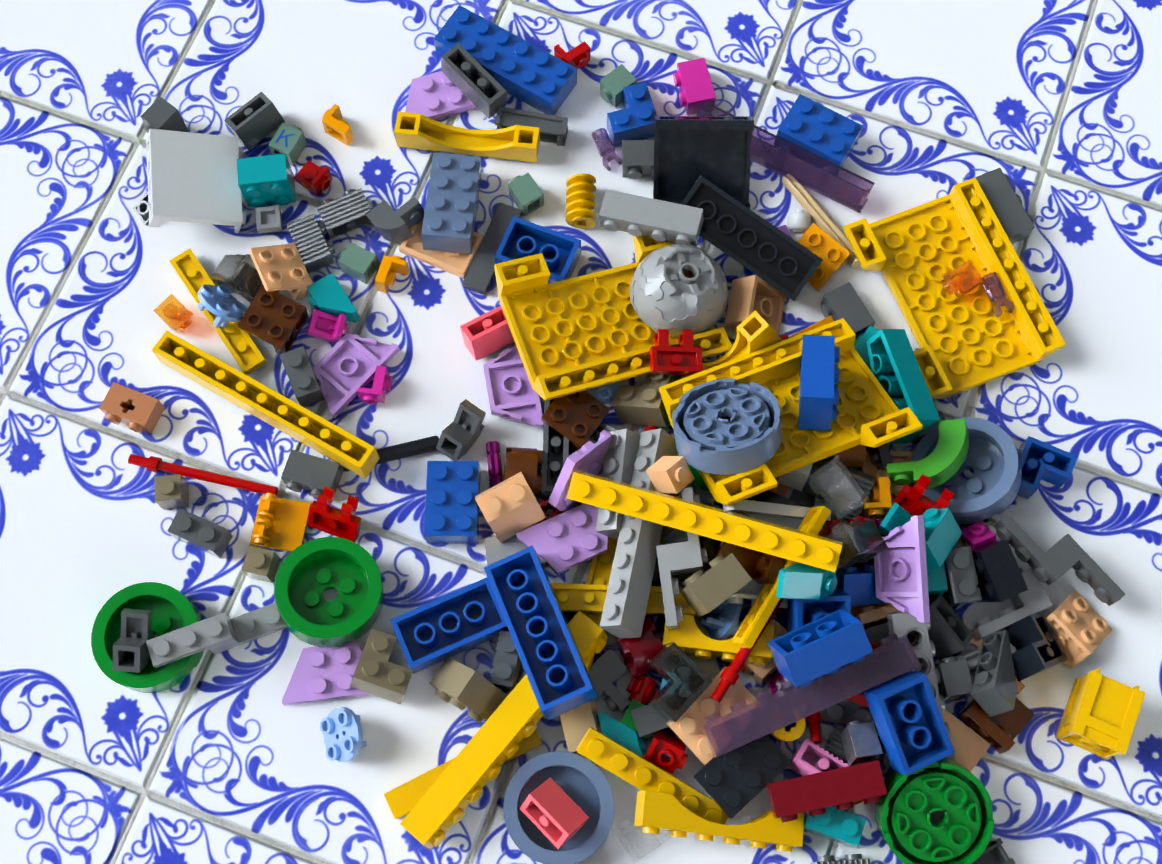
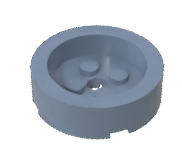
M734 378L700 384L686 392L679 399L680 404L672 413L675 444L679 455L684 456L687 464L703 472L730 475L755 469L767 462L777 452L781 443L782 429L779 403L771 391L752 381L750 384L736 383ZM727 416L728 418H731V421L729 422L728 419L721 418Z
M976 417L954 418L951 420L965 419L969 429V448L966 459L960 469L949 480L939 486L925 490L923 495L936 502L946 488L954 493L947 508L952 512L957 524L981 523L984 519L995 514H1001L1014 501L1021 486V464L1014 442L1001 427L988 420ZM939 425L932 428L920 440L914 451L912 461L924 459L934 451L939 440ZM970 468L975 472V475L968 480L961 478L960 473L970 470Z
M554 751L538 755L518 769L507 787L503 805L505 825L515 845L532 860L541 864L580 863L600 849L611 830L614 819V797L610 784L595 764L578 754ZM550 777L589 817L579 832L559 849L519 809L528 795Z

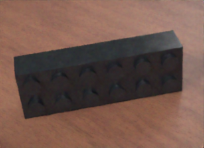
M701 175L681 203L682 205L703 209L704 220L699 236L793 301H795L823 261L816 254Z

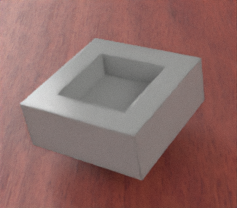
M280 205L255 208L256 225L259 234L283 231Z

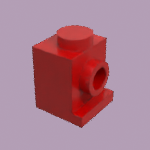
M660 730L657 731L644 758L673 774L676 768L682 770L688 758V755L684 753L687 746L678 738Z

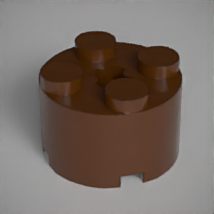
M506 447L504 480L522 472L535 498H540L542 475L537 474L541 472L543 450Z

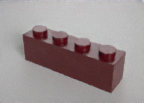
M879 760L766 784L773 818L781 817L782 823L797 820V814L808 812L809 817L825 814L826 807L835 805L837 810L852 808L853 801L862 799L864 805L881 801L880 796L887 794Z

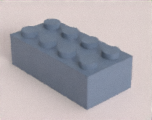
M433 152L421 232L423 250L471 254L482 176L481 157Z

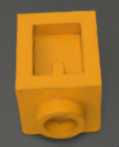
M334 104L331 109L324 113L322 118L325 133L349 146L353 141L351 126L342 119L340 106Z
M384 255L375 278L377 291L387 293L389 285L393 286L396 273L408 275V262L399 256L393 255L390 257Z
M878 477L871 488V500L875 502L865 503L861 511L862 515L869 514L870 518H880L889 512L892 507L889 477Z

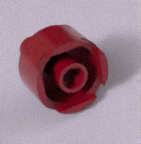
M648 615L644 619L641 637L618 638L614 635L616 642L621 645L622 650L619 651L623 664L627 666L631 678L639 677L667 665V657L660 637H657L654 631L656 627Z

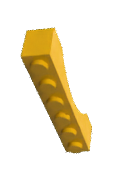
M398 111L394 129L397 147L537 163L540 147V129L538 127L514 125L496 130L465 129L443 124L422 114Z
M640 791L637 793L634 826L643 827V833L659 835L660 830L670 831L671 837L686 838L687 833L696 834V840L713 842V837L723 838L724 844L740 845L741 840L749 841V847L766 849V844L776 845L777 851L792 852L793 847L803 846L805 813L797 814V820L782 823L781 817L773 818L772 810H768L758 818L746 823L723 825L695 815L684 807L673 794Z

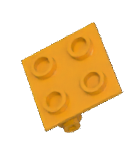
M814 223L798 241L802 246L823 259L808 281L820 291L836 270L847 262L846 258L851 253Z
M266 493V496H261L249 545L290 552L295 550L303 543L311 503L276 498V495L272 493Z

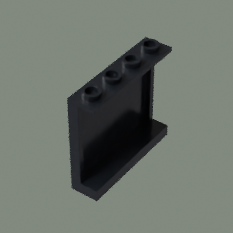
M655 116L653 199L681 204L701 175L744 206L750 208L752 130H754V119L752 116Z

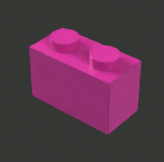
M705 58L677 63V71L673 73L675 87L680 88L679 102L681 107H685L686 114L691 115L714 110L716 96Z

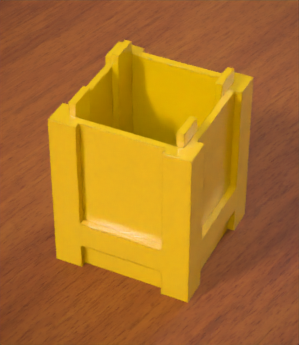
M1095 669L1090 671L1089 674H1085L1082 678H1075L1055 738L1108 760L1112 756L1126 754L1145 692L1140 691V686L1138 685L1131 688L1103 676L1100 673L1101 669Z

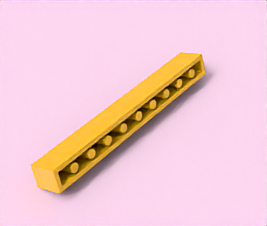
M167 330L152 349L160 363L327 458L340 463V465L364 479L367 478L380 459L374 446Z
M582 471L573 472L567 499L832 572L836 571L843 542Z
M579 611L569 622L568 626L587 668L589 658L594 653L598 654L602 651L608 637L604 629ZM527 675L521 679L400 823L428 849L431 850L444 841L446 831L452 824H457L463 818L466 807L471 802L474 803L483 793L482 788L489 780L492 781L498 776L501 771V765L506 759H511L517 753L520 742L525 737L528 738L533 734L537 727L536 723L544 716Z

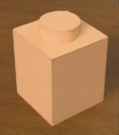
M662 456L646 470L656 492L678 494L695 479L684 456Z

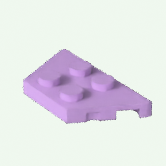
M442 71L412 79L405 112L422 114L430 119L438 120L476 109L477 107Z
M346 333L313 367L332 417L335 418L357 396L358 387L364 388L374 378L376 366H385L400 351L397 344L392 343L389 345L380 343L376 339L361 338L358 335Z
M517 346L508 347L497 358H492L483 364L491 414L534 427L544 428V422L541 420L543 414L539 394L531 386Z
M603 430L600 432V438L597 443L594 444L589 441L580 450L567 457L548 500L551 505L562 512H566L583 504L567 499L573 472L582 471L597 475L601 470L600 464L613 434Z
M585 503L515 533L518 541L523 542L528 547L533 545L539 557L547 561L558 573L607 552L608 537L596 532L598 507Z
M915 515L910 518L909 522L903 526L896 527L890 531L888 536L881 537L873 543L876 597L885 603H891L894 608L903 613L908 612L915 616L917 621L924 623L930 622L924 515Z
M354 641L341 644L339 647L326 648L315 646L303 648L283 696L282 704L285 706L370 695L350 687L363 652L358 643Z

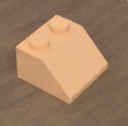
M757 275L734 279L732 281L725 325L737 332L736 327L756 310L779 336L786 295Z
M522 472L475 496L479 508L500 543L514 536L515 533L525 530L546 518Z

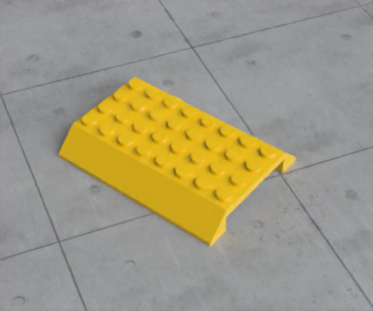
M976 177L953 185L949 195L868 224L866 218L843 226V230L863 270L881 272L920 347V349L913 352L932 399H947L1032 366L1066 346L1064 339Z
M643 235L639 237L633 236L636 263L549 284L548 281L551 274L542 253L494 265L500 304L531 386L545 401L651 373L649 349L651 346H655L654 334L657 333L636 315L630 301V284L636 268L647 255L658 248L676 244V242L667 240L663 242L656 241L652 237ZM682 271L685 277L693 278L691 271ZM713 325L708 331L694 335V347H701L702 359L726 353L732 347L724 327L715 329ZM669 337V346L679 347L678 338Z
M844 318L659 387V392L672 428V413L680 404L679 399L692 388L709 381L728 378L736 379V383L750 384L752 381L764 386L776 397L780 406L782 439L777 452L767 462L755 469L730 475L711 474L698 470L717 502L727 506L777 487L776 477L857 445L875 448L922 429L923 425L909 407L902 410L898 409L855 350L856 334ZM803 335L835 336V347H840L839 363H835L838 364L840 369L839 383H834L839 388V403L836 404L837 420H831L830 431L798 429ZM727 416L721 418L728 419L729 422L731 421V418H728Z

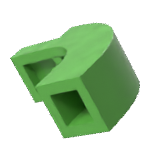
M966 420L938 421L939 440L934 451L929 456L918 461L887 464V475L891 483L897 485H908L910 482L916 483L919 477L924 474L932 479L926 487L927 490L949 480L960 469L968 453L969 429Z

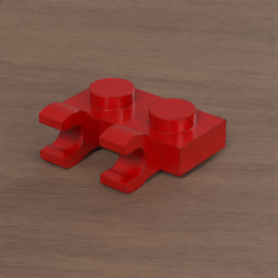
M668 329L657 330V334H654L655 346H651L649 349L651 374L693 375L703 371L701 347H694L693 330H682V335H678L679 347L669 346Z
M922 474L913 488L907 484L904 485L894 499L892 506L895 502L911 516L923 515L926 510L931 508H947L954 493L945 488L937 501L934 502L923 495L932 479Z
M325 486L323 495L319 494L317 501H313L309 507L307 526L356 542L361 525V517L355 516L359 498L349 495L347 504L343 503L341 510L333 508L331 503L334 499L335 490Z

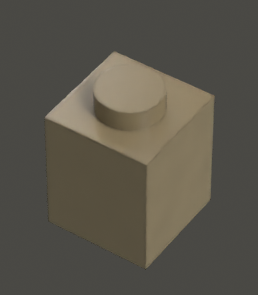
M181 474L156 476L155 502L163 510L189 507V483Z
M249 545L241 571L249 578L273 583L281 558L275 551Z

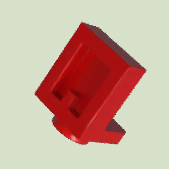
M310 160L294 176L297 183L316 196L322 191L327 190L332 181L329 168L326 166L320 168Z

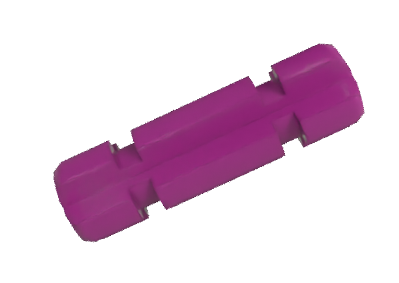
M498 441L486 443L490 488L503 482V477H501L503 476L501 455L499 454L500 445Z

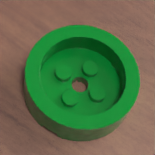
M339 537L317 538L297 547L281 564L274 584L276 605L286 627L300 640L318 647H339L341 644L359 639L374 625L383 605V585L375 560L368 551L357 543ZM335 589L338 592L336 599L326 601L323 598V593L327 590Z
M157 582L133 584L115 593L98 612L91 633L92 653L101 671L114 682L133 691L143 693L165 691L183 682L184 678L194 667H197L204 651L158 668L153 666L150 657L145 668L140 673L113 670V644L121 638V611L125 608L150 610L151 632L157 633L158 636L202 621L203 617L199 609L190 599L175 588Z
M945 757L909 775H904L892 769L885 777L884 783L887 794L881 795V801L875 802V818L882 838L900 861L904 864H972L984 852L990 842L994 829L992 800L984 785L966 767L951 758ZM943 811L944 818L940 823L933 824L930 822L931 812Z

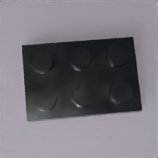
M753 721L699 770L693 778L723 812L732 819L766 787V784L774 780L792 762L759 725Z

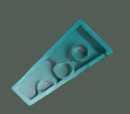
M881 329L866 341L871 371L873 374H876L877 380L898 409L902 410L909 407L923 425L921 430L890 441L888 444L908 443L938 422L940 417L905 329Z

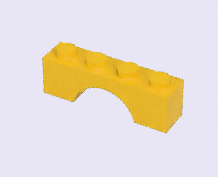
M755 310L736 327L737 336L731 349L724 356L713 362L702 363L703 371L779 342L781 338ZM683 375L680 379H683L691 375Z
M683 614L684 621H679L680 629L669 630L665 620L662 644L664 650H668V654L684 656V652L695 653V657L701 659H711L712 655L722 657L723 661L732 662L740 650L739 647L732 643L733 638L714 640L704 635L698 629L692 615ZM767 625L747 658L750 664L765 666L766 662L772 663V653L767 642L774 639L775 625Z

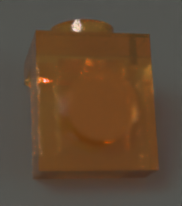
M970 260L951 273L947 274L945 272L942 275L945 279L942 285L950 296L954 293L958 298H961L984 282V279Z
M173 294L168 296L153 310L173 332H176L178 329L183 332L193 323L190 318L194 314L191 311L189 312Z

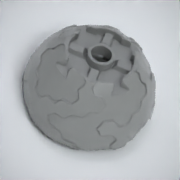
M676 243L658 248L642 260L631 279L629 295L636 315L656 333L658 329H668L669 337L678 338V335H682V330H693V335L708 331L717 321L721 320L727 304L728 286L721 266L706 251L694 245ZM689 270L694 274V277L687 278L683 275L682 271Z

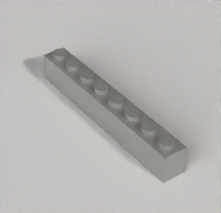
M662 428L641 432L630 485L656 491L646 470L662 456H677L678 451L675 438ZM625 514L619 532L599 627L618 638L641 637L657 559L656 546L660 544L663 525Z

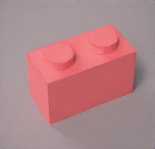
M502 306L460 326L464 344L476 361L515 342Z
M551 777L532 791L519 808L557 849L577 834L589 818L581 807Z

